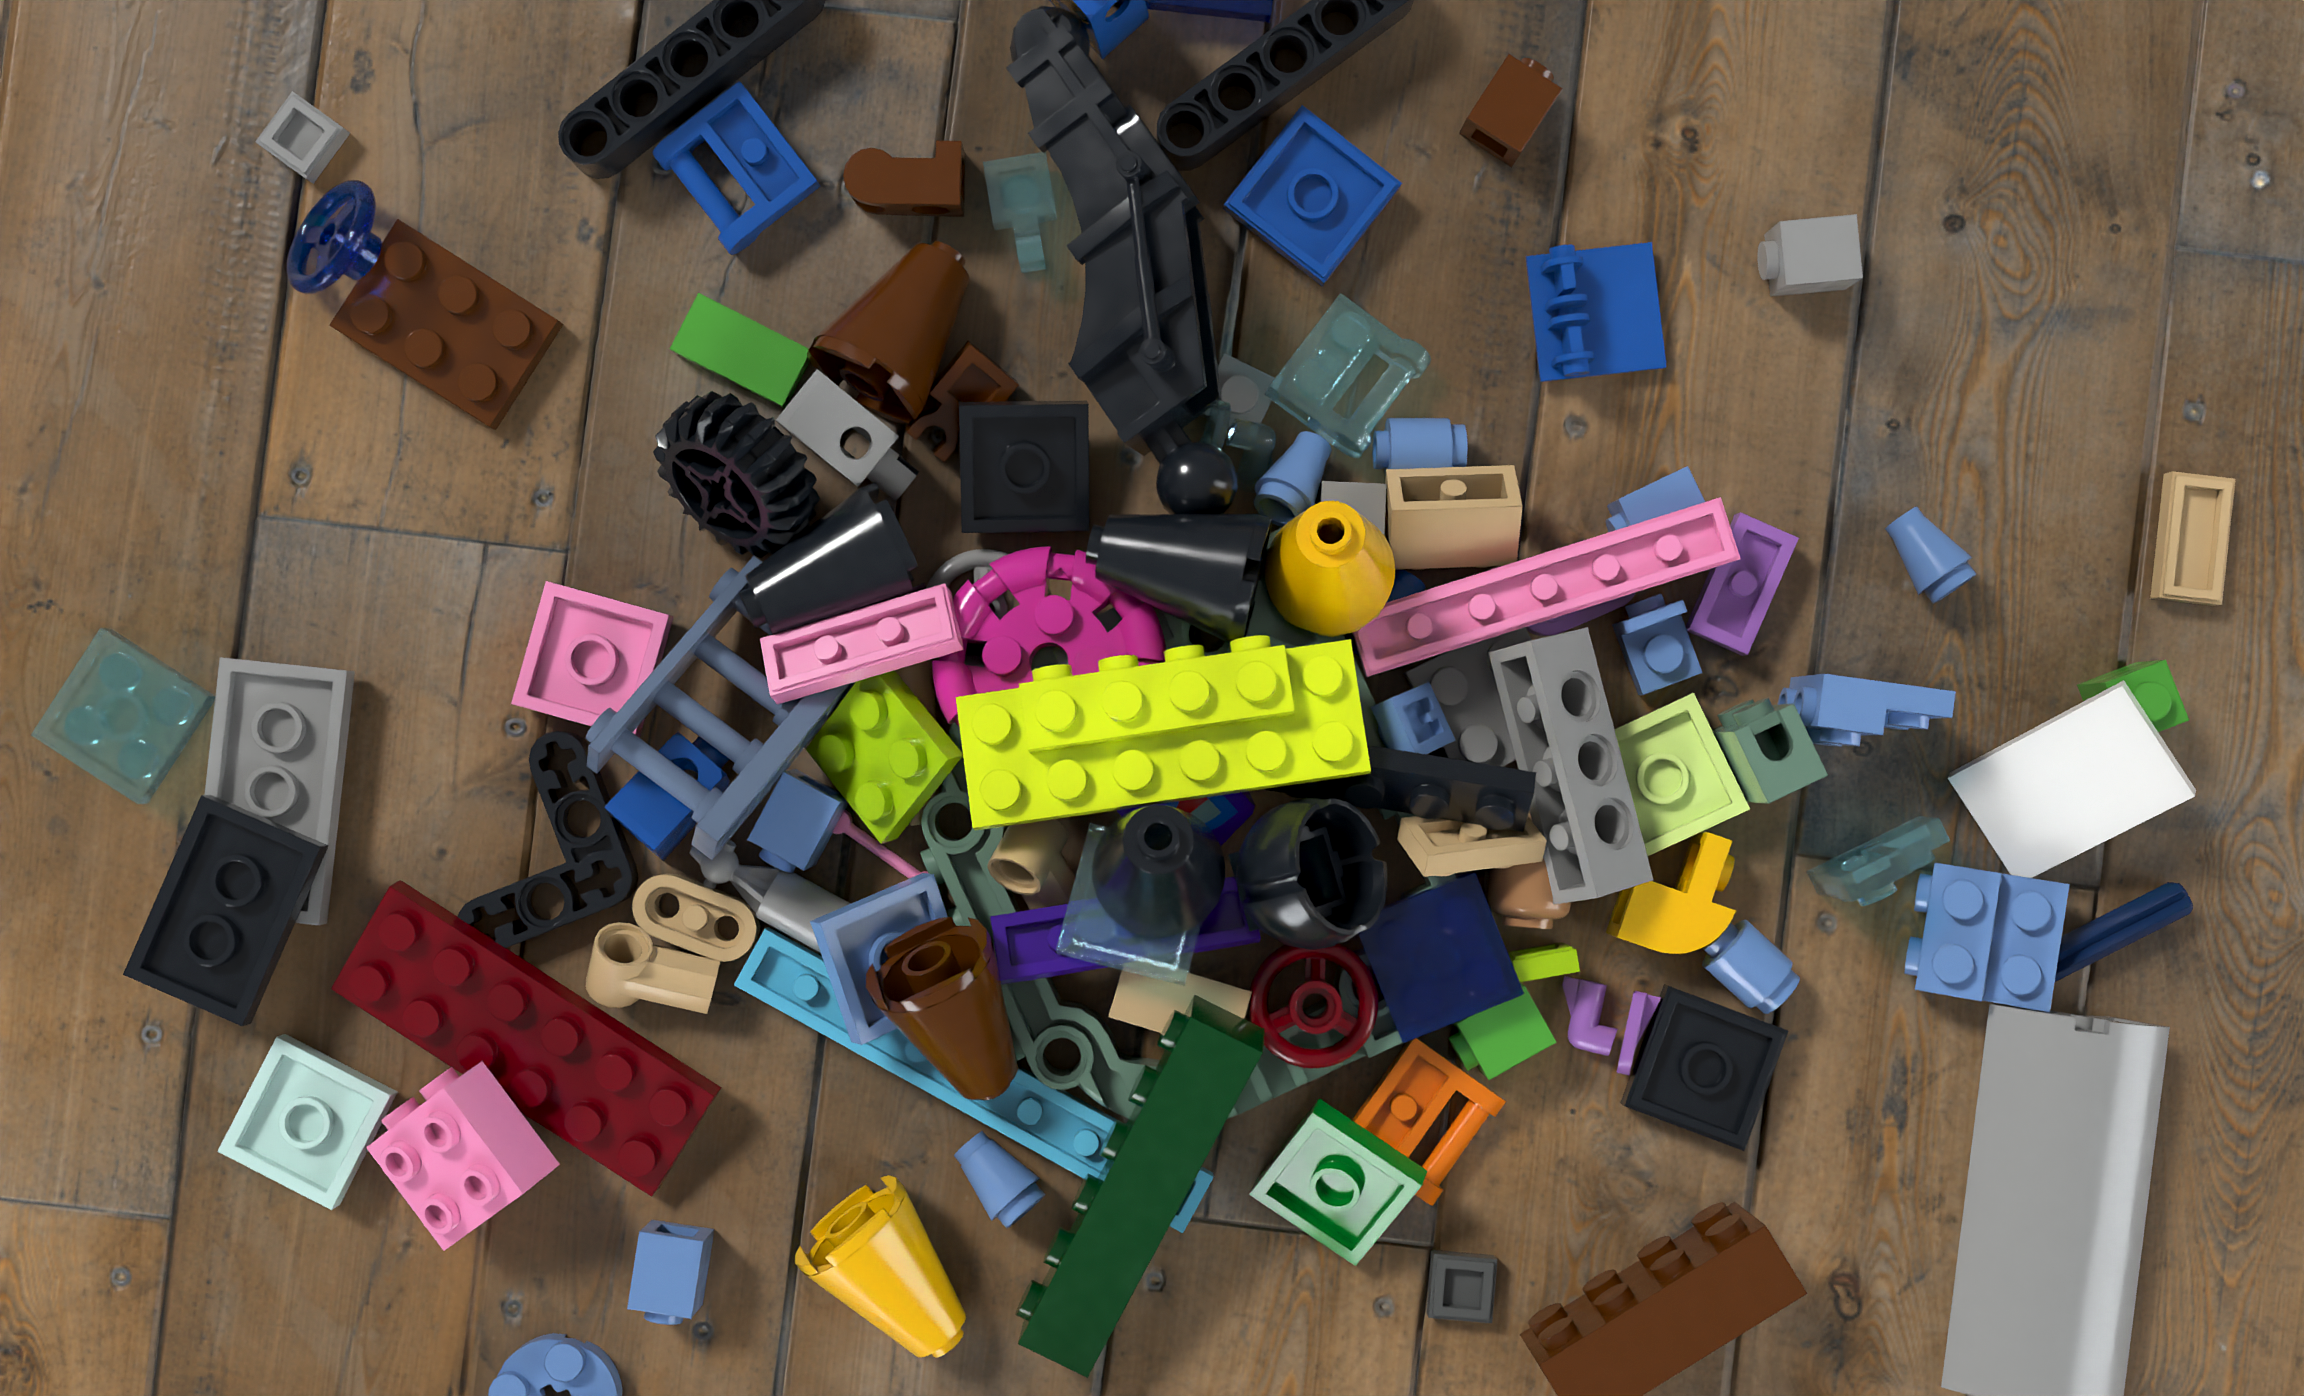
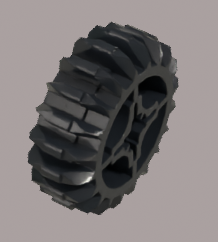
M710 391L703 397L697 395L690 402L685 401L671 413V417L663 423V428L655 435L658 446L653 453L656 460L661 464L657 472L662 479L670 484L669 496L679 500L684 507L683 514L691 515L698 522L699 531L708 530L715 536L717 543L721 546L730 543L734 550L741 555L749 551L752 555L762 558L767 553L774 554L810 526L809 522L817 515L814 507L820 500V497L813 488L817 478L814 473L804 467L807 456L795 450L790 443L792 435H784L775 426L774 417L766 419L761 416L756 405L752 402L743 406L739 399L731 393L724 397L713 391Z

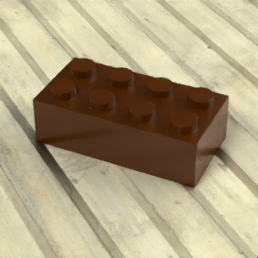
M1735 1201L1728 1206L1724 1202H1720L1699 1212L1691 1221L1694 1227L1672 1240L1670 1236H1664L1644 1246L1637 1254L1639 1261L1623 1271L1617 1273L1616 1270L1612 1269L1592 1278L1582 1289L1585 1294L1563 1307L1561 1303H1555L1540 1310L1528 1321L1530 1328L1519 1335L1557 1396H1643L1805 1296L1807 1292L1766 1225Z

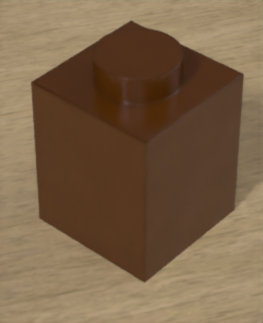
M1508 54L1466 118L1459 134L1512 168L1563 88L1552 82L1554 80L1553 74L1539 62L1526 57L1519 61Z

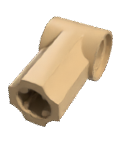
M1052 819L1010 825L1007 828L987 866L990 875L1006 889L1021 894L1030 910L1088 900L1079 881L1061 853L1067 842L1068 834L1058 820Z
M617 922L608 924L600 929L595 937L586 977V990L589 996L597 1003L611 1008L627 1007L642 999L707 1014L720 961L654 945L649 934L642 928L630 923Z

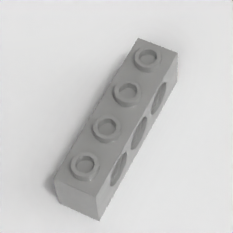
M1588 627L1489 652L1518 769L1536 772L1534 796L1529 811L1532 822L1547 840L1543 858L1547 867L1553 904L1599 898L1654 880Z

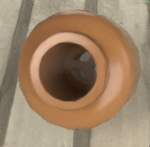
M1544 858L1542 862L1513 865L1505 869L1490 868L1487 902L1491 911L1502 915V925L1553 929L1554 919L1563 918L1569 913L1571 902L1553 904V896Z

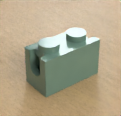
M1769 698L1757 702L1751 699L1717 715L1722 726H1718L1712 729L1747 802L1769 804L1828 776L1794 704L1772 705Z

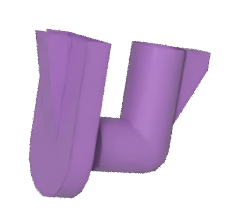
M1564 976L1562 986L1571 1014L1567 1037L1569 1043L1580 1050L1609 1056L1618 1029L1599 1025L1607 985ZM1634 991L1617 1073L1630 1076L1636 1046L1661 997Z

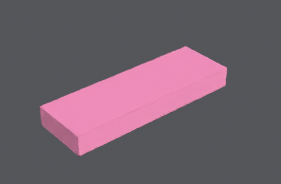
M946 583L760 638L770 697L777 705L964 650L954 610L952 593Z

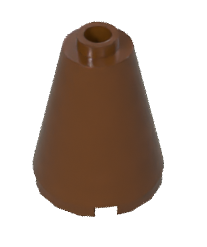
M934 241L932 245L926 243L916 244L814 338L807 352V356L814 368L822 372L837 386H840L842 381L845 380L846 383L859 392L855 400L865 409L888 420L902 424H909L912 418L916 420L926 404L970 280L969 274L963 267L965 260L962 255L951 246L940 241Z
M952 917L938 918L915 926L895 938L884 948L889 959L886 960L878 971H876L873 963L871 964L866 973V989L874 1004L962 1097L971 1100L994 1099L1008 1089L1011 1081L1017 1074L1018 1064L992 939L987 929L977 919L969 917L971 926H956Z

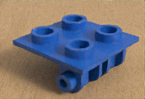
M1652 242L1575 251V245H1560L1550 248V254L1525 257L1540 382L1663 369L1667 367Z

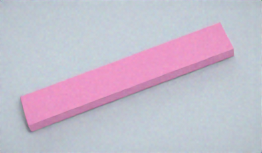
M1720 497L1387 602L1378 617L1360 630L1352 632L1365 676L1369 677L1731 563L1741 558Z

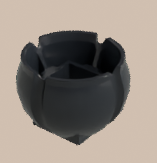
M1305 797L1278 805L1256 821L1245 836L1240 850L1228 854L1249 931L1261 929L1264 933L1284 945L1317 950L1346 942L1359 932L1372 927L1379 918L1385 904L1388 887L1386 862L1373 858L1372 851L1379 845L1380 840L1369 820L1359 809L1339 799L1325 800L1316 797Z

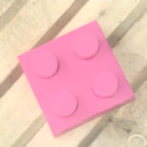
M546 581L511 704L592 726L597 718L608 708L618 712L661 663L674 616ZM644 720L633 731V733L639 738L644 724Z

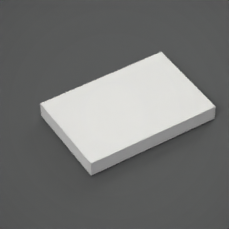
M2124 680L1950 772L1948 780L2009 873L2027 878H2033L2195 797L2196 789Z

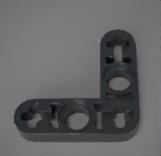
M567 731L546 733L536 740L529 755L531 773L566 863L474 898L466 903L458 913V918L474 927V923L482 919L480 910L482 907L485 908L488 915L499 914L515 908L514 904L508 899V896L514 893L517 913L528 927V930L521 932L520 919L497 927L495 929V942L504 948L511 947L621 904L631 897L637 887V866L621 825L604 808L611 799L600 771L596 774L586 766L589 745L585 739L576 733ZM555 743H558L561 749L574 750L576 760L568 764L569 774L573 783H580L587 779L590 787L589 790L570 792L561 799H558L555 790L557 788H567L568 784L561 770H549L546 760L554 756L553 745ZM581 800L591 802L600 812L601 821L599 828L589 837L576 835L568 826V812L575 803ZM602 860L607 868L618 867L621 871L622 879L614 883L615 894L610 896L606 887L583 893L580 896L587 903V907L580 909L578 889L567 876V873L574 870L575 883L597 876L600 873L598 863ZM542 883L555 885L563 894V910L554 919L542 918L532 908V893Z

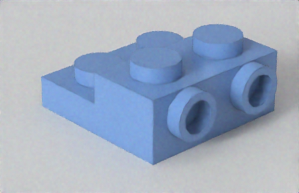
M1831 674L1791 677L1789 688L1784 687L1780 693L1778 705H1795L1813 744L1860 747L1861 736L1883 735L1884 728L1908 730L1909 728L1928 729L1929 719L1952 718L1956 692Z
M1934 863L1933 875L1922 873L1919 875L1914 911L1927 913L1923 938L1910 936L1904 974L1917 976L1915 990L2050 1012L2070 884Z

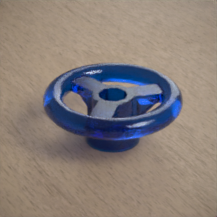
M348 180L333 187L319 199L303 220L293 239L287 260V277L291 286L296 291L303 294L321 292L334 284L343 275L352 280H359L374 266L381 251L382 241L380 237L371 232L376 212V199L373 190L365 182ZM346 203V205L342 208L338 215L335 218L330 219V217L341 206H343ZM315 248L319 252L316 270L314 273L307 275L309 254L311 249Z

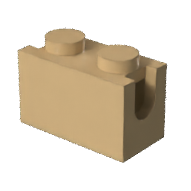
M1514 465L1386 469L1385 484H1387L1384 536L1388 539L1393 553L1395 570L1457 567L1486 568L1517 562L1523 505Z

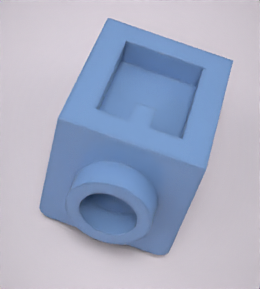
M1662 594L1649 597L1625 606L1629 618L1612 624L1638 695L1650 693L1703 673L1681 616L1682 613L1687 612L1683 600L1665 604Z
M1430 682L1371 707L1378 723L1379 736L1386 748L1428 754L1456 741Z

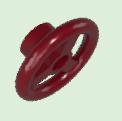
M1339 943L1332 947L1317 950L1283 945L1263 961L1254 975L1250 987L1252 994L1248 1008L1251 1023L1265 1029L1264 1046L1277 1058L1294 1066L1310 1069L1325 1068L1345 1061L1365 1044L1376 1023L1378 992L1374 978L1362 959L1349 948ZM1305 959L1304 982L1293 990L1288 1005L1269 1014L1268 995L1273 981L1286 966L1297 960ZM1326 960L1342 967L1352 978L1359 997L1357 1018L1343 1010L1339 993L1331 984L1325 981ZM1312 993H1319L1326 999L1324 1011L1316 1016L1307 1015L1302 1009L1303 1000ZM1297 1025L1301 1030L1310 1034H1322L1334 1028L1345 1037L1325 1048L1307 1049L1290 1043L1279 1033Z

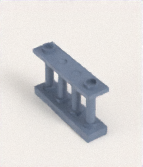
M755 556L749 560L740 572L730 568L723 574L709 595V598L714 601L621 709L618 712L612 708L606 709L597 718L585 737L590 742L586 766L596 774L616 753L694 812L691 818L698 823L691 845L711 860L715 858L780 779L782 773L790 767L818 733L855 684V682L777 705L770 697L767 677L715 638L737 611L750 620L739 592L750 588L745 575L762 563ZM767 624L759 626L768 635H772ZM697 657L775 715L772 722L779 727L764 744L757 738L750 742L674 685ZM656 705L735 763L732 770L739 775L724 792L717 787L710 791L633 733Z

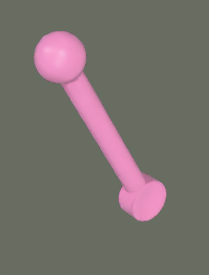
M847 810L843 811L832 833L847 834L908 879L922 873H928V871L920 872L852 823L851 814Z

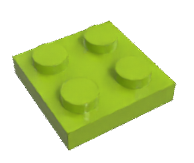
M895 670L856 681L806 748V751L880 844L895 840L901 835L963 757L960 749Z

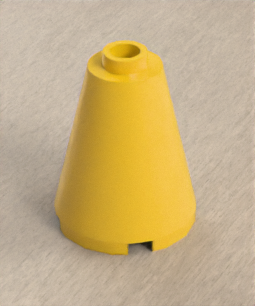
M1323 501L1311 506L1293 518L1276 534L1267 552L1264 574L1270 600L1287 622L1297 628L1300 627L1307 631L1318 633V635L1335 637L1356 632L1378 617L1392 592L1395 579V562L1387 539L1371 521L1345 503Z
M887 1175L881 1177V1180L887 1186L886 1188L873 1193L867 1185H864L829 1211L810 1231L817 1242L808 1254L799 1246L795 1254V1264L807 1277L916 1357L922 1358L932 1354L933 1357L938 1358L952 1350L963 1337L964 1331L961 1327L965 1322L966 1313L905 1187L897 1177Z

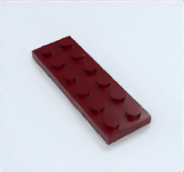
M402 880L389 886L331 988L461 1074L466 1073L483 1061L521 1113L651 1197L664 1182L722 1088Z

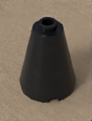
M873 482L859 488L745 575L750 588L739 592V596L755 628L767 624L773 635L926 589L925 583L915 587L911 585L914 578L910 570L918 567V564L887 499L876 504L873 503L878 500L879 487L876 483Z
M1110 514L1105 527L1094 524L1086 552V563L1096 565L1095 579L1230 643L1232 640L1247 636L1256 602L1254 599L1264 568L1272 518L1261 516L1260 514Z
M1152 805L1130 811L1109 826L1095 849L1092 862V880L1098 900L1108 917L1130 933L1153 939L1165 938L1189 929L1191 930L1200 925L1218 904L1225 882V860L1217 838L1203 821L1179 808Z

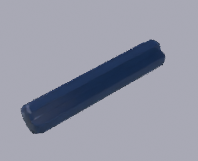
M2167 882L2063 935L2055 982L2189 915L2193 910V903L2185 888L2180 883Z

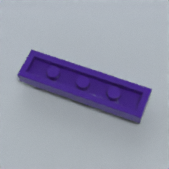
M1234 876L1225 878L1219 902L1203 923L1191 930L1189 929L1165 938L1153 939L1128 932L1108 917L1098 899L990 916L997 966L1002 985L1259 943L1261 939L1259 929L1249 931Z

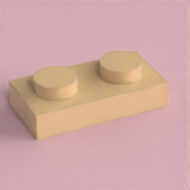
M1404 817L1401 818L1397 838L1424 877L1450 876L1459 872L1490 868L1505 869L1513 865L1542 862L1547 842L1546 838L1529 817H1527L1524 832L1507 829L1491 830L1477 824L1440 818Z

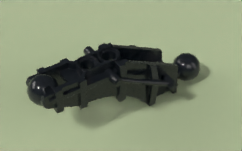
M1041 6L1025 13L1013 28L1010 45L1013 63L1006 67V69L1021 88L1025 87L1034 129L1028 134L1043 153L1047 150L1049 151L1050 157L1061 171L1073 199L1082 234L1066 245L1077 262L1081 265L1085 263V298L1082 322L1075 350L1068 364L1078 379L1084 382L1117 429V434L1123 443L1143 456L1149 452H1152L1160 464L1156 477L1157 495L1163 508L1169 514H1224L1232 505L1237 492V472L1232 460L1217 446L1206 442H1192L1183 430L1186 425L1222 400L1211 318L1210 294L1208 293L1200 222L1204 220V217L1196 207L1200 202L1130 104L1126 107L1090 58V40L1084 23L1072 12L1065 9Z

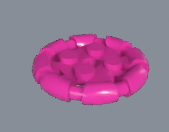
M1051 546L1034 547L1016 551L989 563L992 570L974 584L967 580L953 597V604L964 650L941 656L939 660L932 661L935 692L940 708L948 724L956 723L959 727L956 697L1019 688V683L1033 682L1032 660L1035 654L1042 648L1054 646L1065 651L1068 656V665L1072 666L1074 676L1099 672V660L1119 655H1137L1139 666L1165 662L1164 651H1166V643L1159 618L1153 606L1145 602L1143 603L1141 600L1095 579L1096 565L1086 563V552L1076 549L1075 555L1052 553ZM1049 579L1072 581L1070 600H1066L1058 595L1047 596ZM1009 590L1020 605L1010 610L999 620L988 605ZM1111 604L1122 620L1107 633L1095 615ZM967 643L985 645L982 652L984 667L964 664Z

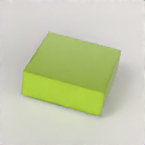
M1564 942L1509 951L1507 955H1504L1507 977L1516 983L1580 972L1576 949Z

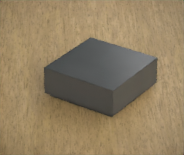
M1431 1250L1426 1307L1428 1318L1492 1323L1498 1260L1495 1255Z

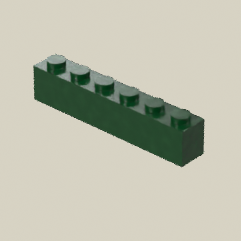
M1194 995L1185 1014L1177 1010L1172 1012L1157 1043V1046L1165 1049L1157 1067L1153 1069L1145 1065L1141 1070L1128 1098V1101L1136 1104L1126 1124L1116 1120L1112 1125L1099 1154L1107 1159L1098 1178L1089 1173L1084 1178L1071 1207L1072 1210L1079 1213L1070 1231L1062 1227L1058 1228L1043 1260V1263L1051 1266L1042 1284L1032 1279L1020 1300L1015 1313L1016 1316L1024 1319L1018 1341L1019 1345L1088 1378L1263 1054L1264 1028L1197 995Z

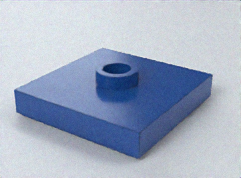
M1302 105L1224 203L1223 209L1320 286H1323L1400 189L1402 183Z

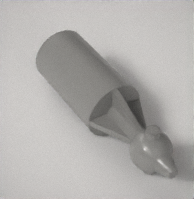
M730 840L713 860L694 846L691 848L689 854L700 864L701 871L706 878L703 883L705 887L715 889L717 884L731 881L754 911L756 918L820 952L810 921L851 904L794 872L788 873L776 867L740 865L738 857L734 852L736 844Z

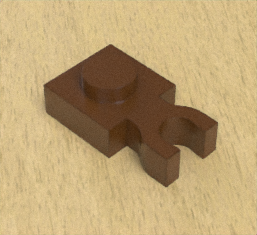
M967 341L932 384L929 394L939 402L933 408L922 411L916 420L913 418L905 427L906 432L917 440L925 428L932 425L941 427L944 430V437L934 447L933 452L936 457L945 462L955 450L958 442L959 402H1004L1011 396L1019 384L1017 380L970 341Z

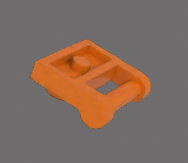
M1414 1037L1409 1039L1352 1121L1409 1158L1456 1090L1469 1099L1421 1166L1427 1170L1423 1185L1415 1195L1433 1206L1444 1191L1439 1186L1489 1114L1496 1117L1506 1101L1423 1041Z

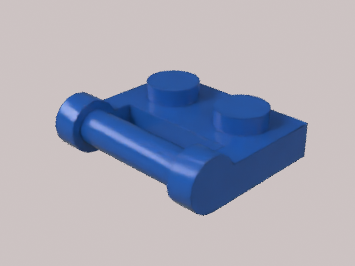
M740 81L664 138L652 152L664 170H673L721 232L718 240L730 255L744 250L755 241L763 230L821 187L813 174ZM704 141L708 143L755 204L741 216L692 155L694 149Z

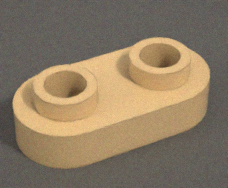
M666 873L647 879L639 886L633 898L632 910L635 921L646 933L716 961H732L747 954L755 946L760 934L759 919L755 917L756 914L745 900L718 889L705 887L702 883L678 874ZM665 893L673 894L679 901V911L674 917L664 915L659 908L660 898ZM723 916L733 917L739 925L738 935L734 939H726L718 931V923Z

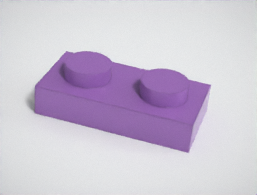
M1740 512L1734 515L1730 527L1741 559L1710 570L1685 627L1687 632L1743 656L1748 655L1799 538Z

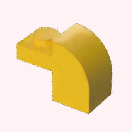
M1703 831L1693 835L1675 888L1649 881L1621 890L1606 933L1651 950L1668 954L1688 953L1712 943L1729 926L1736 910L1712 902L1715 891L1722 892L1732 875L1735 858L1728 854L1732 840Z

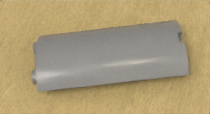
M1989 1004L1942 1388L1964 1393L1965 1396H2124L2170 1027L2110 1016H2084L2052 1010L2044 1012L2005 1004Z

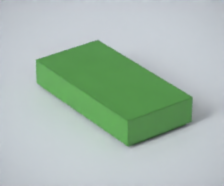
M700 293L697 294L670 347V350L784 409L789 404L810 363V359L807 356L809 348Z

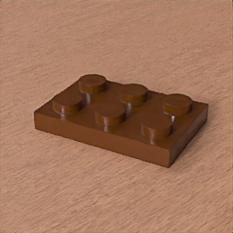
M397 219L329 326L485 425L496 430L564 324Z

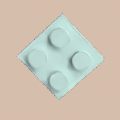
M286 1034L277 1036L217 1152L332 1210L341 1204L368 1151L366 1147L373 1142L382 1124L381 1120L386 1116L398 1091Z

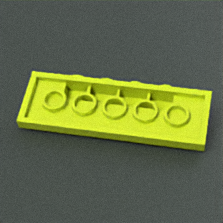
M1267 635L1249 636L1232 640L1230 642L1231 653L1205 656L1202 645L1181 646L1164 651L1165 662L1142 666L1138 664L1137 655H1119L1099 660V672L1073 676L1071 665L1045 666L1032 670L1033 682L1019 683V688L956 697L972 827L974 830H983L1370 774L1371 768L1351 639L1285 649V645L1271 647L1270 637Z

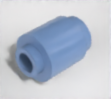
M1387 418L1384 431H1374L1372 445L1374 469H1384L1385 477L1386 469L1466 467L1468 445L1466 427L1464 424H1451L1449 418Z
M1742 920L1735 925L1730 922L1729 926L1716 940L1702 948L1707 952L1702 966L1748 1008L1756 1006L1764 1014L1771 1013L1782 1005L1793 993L1800 981V977L1791 969L1793 962L1748 920Z

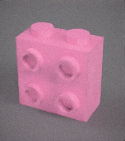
M483 1061L460 1077L453 1067L436 1077L419 1090L426 1102L420 1105L412 1097L381 1120L388 1131L366 1147L444 1251L520 1197L560 1165Z

